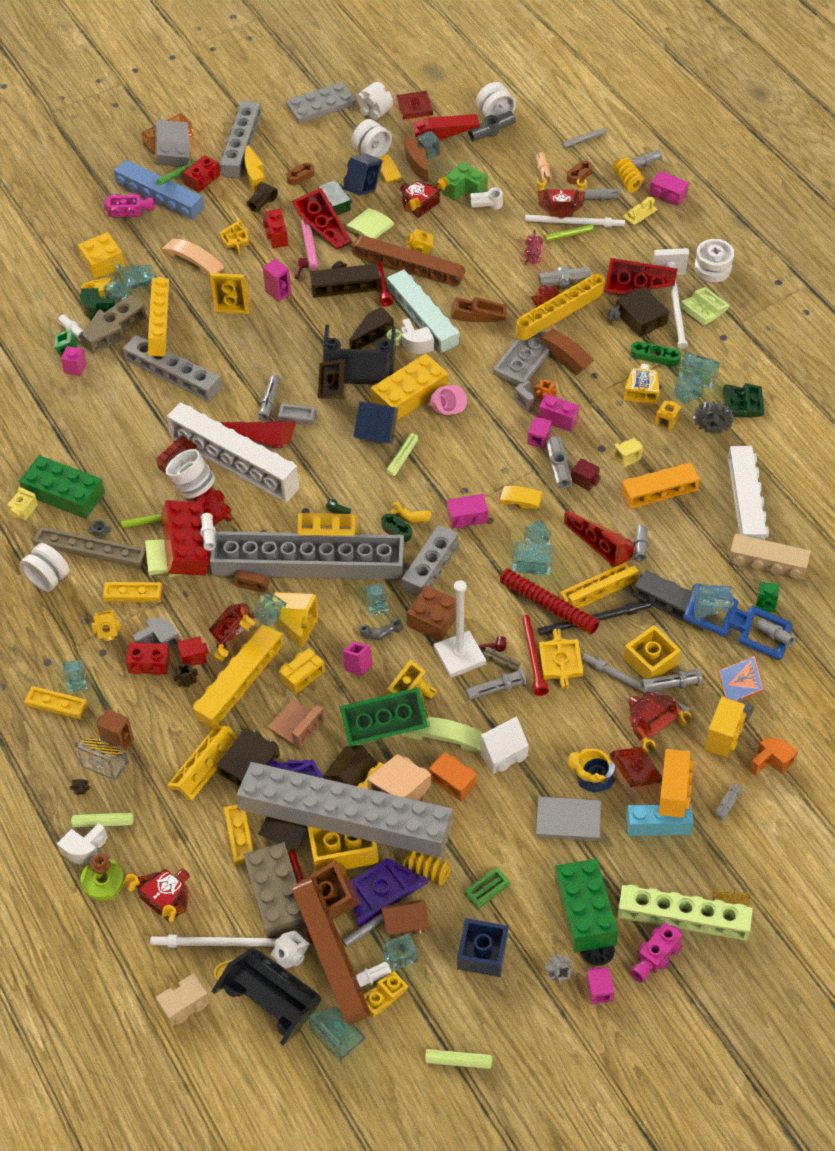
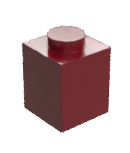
M582 458L571 470L572 482L588 491L594 485L596 486L601 479L599 475L600 467Z

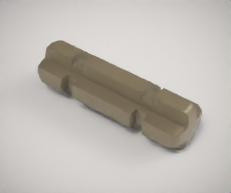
M486 647L483 653L484 657L492 659V661L504 667H509L513 671H518L521 665L519 661L498 651L495 652L490 647Z

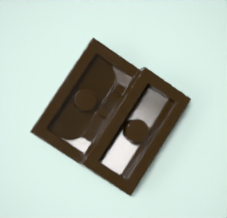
M266 816L258 835L275 843L285 842L287 848L297 851L308 827Z

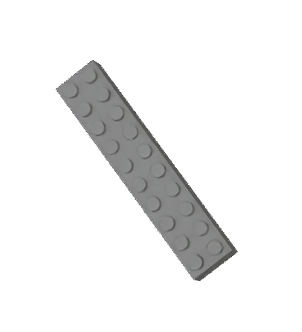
M216 531V547L214 550H211L210 558L212 575L234 576L236 571L243 570L266 577L402 579L404 535L355 534V536L298 535V533Z
M254 762L250 763L236 794L238 808L242 811L439 858L442 857L453 825L452 808Z

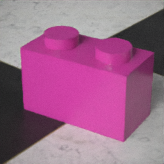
M659 171L651 181L649 195L679 206L688 194L689 182Z
M277 259L263 266L265 292L278 302L290 295L289 269Z
M546 394L539 405L538 418L552 421L553 426L571 432L578 421L579 405Z
M484 494L447 500V514L452 529L488 522V508Z

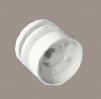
M195 449L178 454L169 462L166 468V474L176 484V488L186 499H192L205 493L215 481V474L205 463L199 451Z

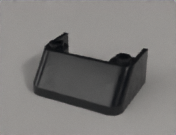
M325 325L323 362L345 359L347 363L346 384L376 385L394 373L396 327H392L391 340H381L376 344V350L341 349V342L336 338H330L329 325Z
M250 948L229 962L211 991L216 994L224 988L225 992L231 997H240L245 994L277 1018L278 1022L276 1025L278 1031L284 1036L280 1042L283 1046L299 1032L321 1002V997L318 993L264 953L254 948Z

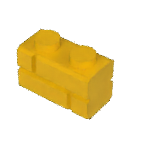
M308 648L304 652H299L289 664L285 663L280 668V681L293 694H297L325 672V664L318 655L316 656Z

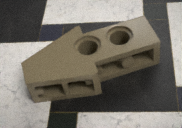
M130 295L105 313L98 310L82 334L84 346L94 354L124 340L123 333L146 318L144 305Z

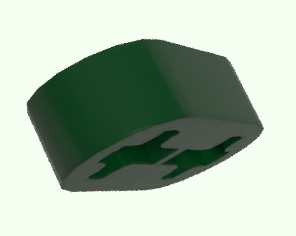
M385 514L381 518V527L389 535H404V542H408L412 538L411 526L396 515Z

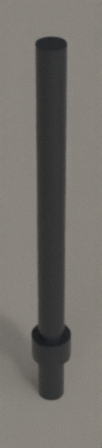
M650 601L637 604L633 602L626 604L625 607L589 616H593L594 619L597 618L601 621L625 614L633 615L637 614V611L651 608ZM565 621L541 627L537 630L539 636L553 633L554 629L556 631L557 629L565 630L577 626H573L572 623Z

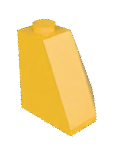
M275 592L272 599H269L266 604L268 618L298 646L303 647L319 618L317 596L314 594Z

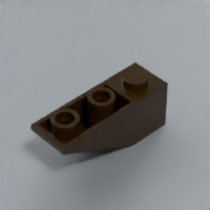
M382 306L368 313L349 339L350 349H361L385 336L394 327V318Z

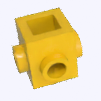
M415 228L413 233L407 237L408 249L429 254L433 248L434 235Z
M114 610L94 613L95 622L92 623L93 634H97L98 639L103 638V641L115 639L114 636H118V630H121L119 618H115Z

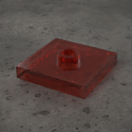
M427 90L396 95L403 120L433 115V108Z
M642 747L615 750L609 755L630 787L656 784L662 781L663 777Z

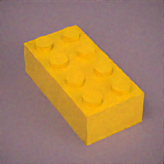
M425 353L371 387V402L373 404L399 408L397 420L430 400L432 394L439 387L449 386V373Z

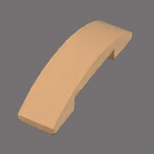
M172 239L162 248V252L174 258L178 255L199 266L200 272L208 276L210 273H220L224 269V266L215 257L191 242Z

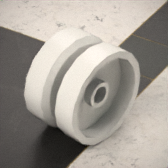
M493 82L480 90L476 97V106L486 118L489 115L499 116L510 110L514 113L516 100L502 83Z
M372 119L361 122L351 138V146L356 152L360 154L367 153L376 158L385 155L392 142L390 131Z
M709 239L700 243L695 259V272L697 276L708 282H720L727 279L731 274L734 259L732 246L720 239Z
M39 543L32 550L31 554L26 555L19 564L24 575L36 587L46 592L52 591L57 586L58 580H63L70 571L65 559L54 548L44 543Z

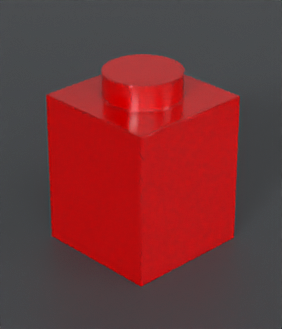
M201 636L177 642L182 663H192V666L207 663L206 655L209 654L207 644L202 643Z

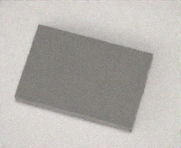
M538 797L536 837L599 841L601 800Z

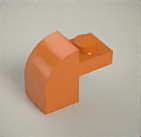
M765 739L759 743L757 753L751 758L750 761L752 763L749 771L756 776L770 764L782 774L796 761L798 751L782 739Z

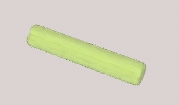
M410 433L388 466V475L395 476L418 441L416 434Z
M133 813L73 815L71 818L72 827H95L98 823L102 826L132 825L134 822Z
M431 1049L426 1050L425 1054L426 1063L486 1069L492 1067L493 1058L491 1055Z

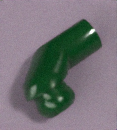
M329 499L328 503H326V508L329 512L336 514L351 513L350 508L339 505L335 499Z

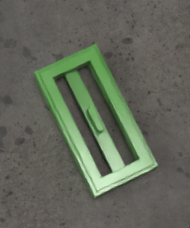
M496 867L465 889L464 895L478 909L510 886V881ZM496 875L499 876L498 878H496L495 880H493L491 883H489V884H487L486 886H484V888L481 889L480 891H478L476 894H474V895L472 894L475 890H477L478 888H480L482 885H484L486 882H488L489 880H491L493 877H495Z

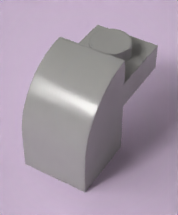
M161 618L147 620V628L139 630L136 634L132 635L134 643L168 644L169 650L178 646L177 642L180 641L178 632L173 625Z

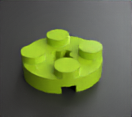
M109 859L111 866L104 874L95 873L91 870L89 864L83 869L80 881L86 896L98 901L113 900L117 897V894L124 885V875L116 861ZM103 876H106L107 881L104 883H100L97 880L98 878L101 879Z

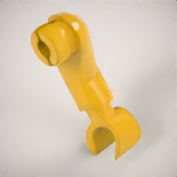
M399 502L392 503V505L397 507V510H390L392 514H401L400 516L410 523L428 522L432 517V513L428 510L411 512L406 508L403 509Z

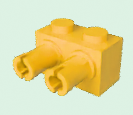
M410 659L387 688L384 695L421 687L423 695L431 700L438 690L424 681L426 671Z

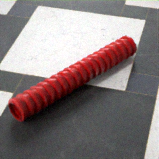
M509 568L502 572L500 576L501 584H504L516 593L519 592L520 595H523L539 606H543L544 609H548L549 612L563 620H567L568 623H572L573 626H577V628L582 629L589 635L597 630L599 626L597 618L594 619L593 616H589L588 613H584L578 607H574L572 604L569 605V602L560 599L543 587L540 588L539 585L525 577H521L520 574H516L515 571Z

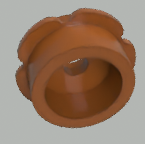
M96 854L91 858L90 868L97 874H104L109 870L111 861L108 855Z

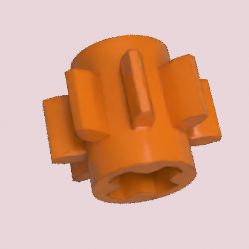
M549 380L540 381L539 385H535L536 398L542 401L546 394L556 396V384Z

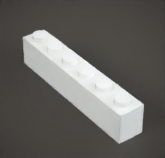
M730 446L728 462L739 535L765 540L769 536L768 526H765L766 512L762 510L764 498L763 496L760 497L761 482H758L757 479L759 478V468L755 466L757 455L753 453L752 446Z

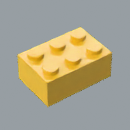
M307 826L315 872L333 861L344 865L346 869L379 863L376 842Z

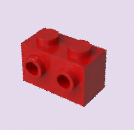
M206 155L202 156L183 172L184 184L198 193L220 176L219 163Z
M282 210L265 211L263 225L264 229L267 228L265 230L267 240H270L272 249L288 246L287 230Z
M129 642L126 656L128 673L136 675L141 673L153 675L168 674L171 655L169 645Z

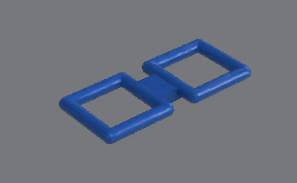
M700 583L694 585L684 614L685 621L723 637L727 636L729 629L732 628L741 632L738 640L740 644L777 660L783 658L787 645L779 641L776 651L748 639V635L755 615L784 627L783 630L788 633L791 632L793 626L790 621L754 606H750L748 612L742 611L737 608V599ZM700 592L729 604L722 627L693 615Z

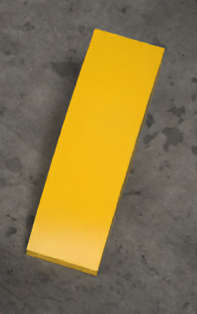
M246 146L245 167L247 179L253 192L256 193L258 185L261 182L265 183L264 168L262 162L250 146Z

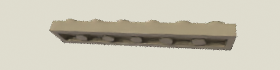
M41 526L33 540L35 546L39 543H44L58 551L141 568L147 555L145 548Z

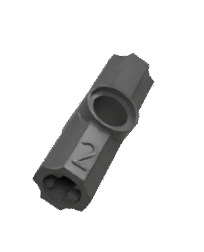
M511 110L499 116L489 115L484 119V122L480 123V127L469 130L468 134L472 141L485 136L494 137L498 135L499 130L515 124L516 119Z

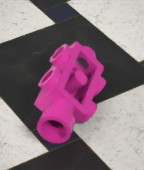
M130 193L127 196L113 194L108 196L107 200H104V210H107L108 217L141 216L143 209H147V211H154L155 209L154 198L141 200V196L135 193Z
M665 922L660 928L657 926L653 930L648 943L643 942L637 951L639 953V963H636L630 969V974L636 981L643 983L649 976L650 970L654 973L659 969L663 971L670 962V959H668L672 953L674 955L679 953L683 946L681 943L683 934L677 927L670 926Z

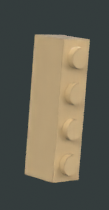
M735 534L728 563L804 580L811 550Z

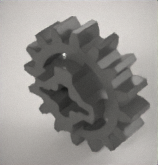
M706 401L704 405L699 404L698 408H695L693 420L695 425H699V429L704 428L706 433L712 431V434H714L715 431L722 433V429L728 431V427L732 426L734 415L732 410H728L727 405L721 406V402L715 404L714 401L709 404Z

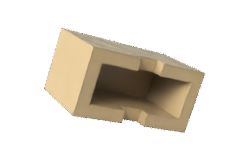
M194 973L178 982L180 987L172 990L170 987L155 997L158 1007L171 1027L175 1024L183 1023L189 1015L195 1011L203 1010L210 1003L207 992Z

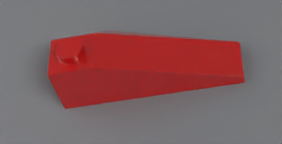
M477 114L429 117L412 123L419 147L480 127Z
M318 188L292 201L298 215L333 247L339 249L352 243L322 188Z
M610 258L604 292L622 295L632 293L644 286L648 290L675 286L678 268Z
M244 421L220 422L223 426L235 430L243 437H248L265 445H272V448H283L284 444H289L296 425V421H271L265 423L262 421L248 423Z
M565 512L564 525L612 566L616 567L633 557L634 545L629 539L572 512Z

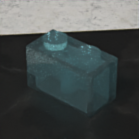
M686 352L680 363L678 378L712 389L718 377L720 362Z
M515 542L512 571L550 575L553 546Z

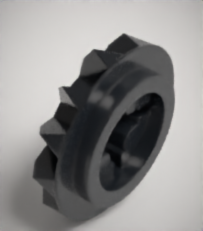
M615 947L601 948V953L598 950H587L580 953L587 963L594 966H602L613 959Z

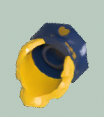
M583 749L581 753L573 752L568 757V767L576 772L580 787L595 793L609 790L616 781L615 762L602 750Z

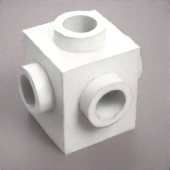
M294 930L282 934L275 941V947L270 955L285 969L298 966L304 960V954L310 944Z

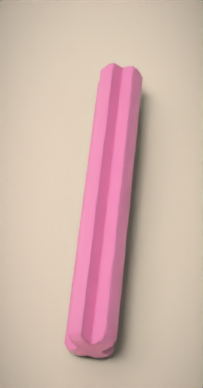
M302 219L301 225L309 268L317 269L318 261L312 229Z

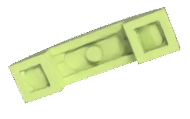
M428 717L430 727L402 733L403 737L417 740L427 737L460 744L461 749L478 753L481 750V735L484 734L465 724L436 717Z

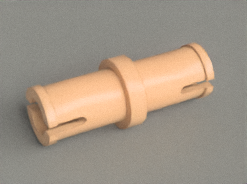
M540 152V158L538 154L535 155L538 164L537 169L541 174L542 181L545 178L546 183H549L547 177L550 182L552 181L550 165L546 160L545 153Z

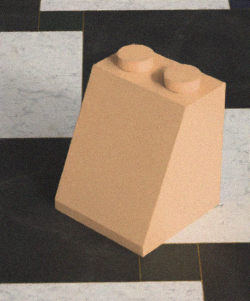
M397 754L367 779L368 789L419 801L431 786V774L427 769L413 764L409 758Z

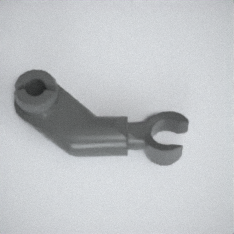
M396 618L389 626L386 625L377 629L370 628L364 624L360 626L359 631L364 639L381 640L390 635L392 631L401 632L403 625L400 618Z

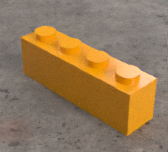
M692 463L680 464L676 467L662 469L654 473H647L643 476L628 478L622 481L621 494L628 508L632 509L698 491L700 478Z
M665 750L659 815L684 818L685 810L690 809L694 760H690L689 751Z

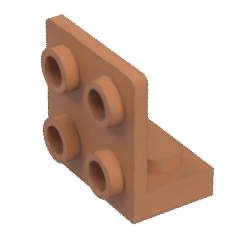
M291 700L268 728L300 749L324 722V711L319 705L309 710L297 701Z

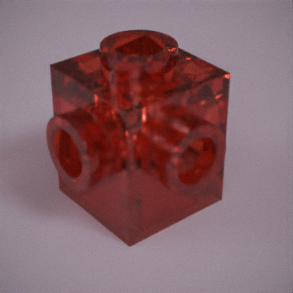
M545 284L537 289L538 292L532 295L531 299L537 308L559 295L560 292L555 285L547 286Z

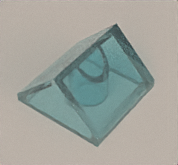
M337 1006L310 1014L308 1017L310 1030L339 1061L366 1038L354 1024L349 1026Z

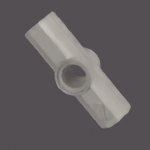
M561 266L553 272L538 273L540 288L559 285L561 288L567 289L574 283H579L591 276L590 267L570 269L568 266Z
M557 436L551 437L546 441V448L551 463L550 470L554 475L556 487L567 489L572 485L567 454L564 451L562 440Z

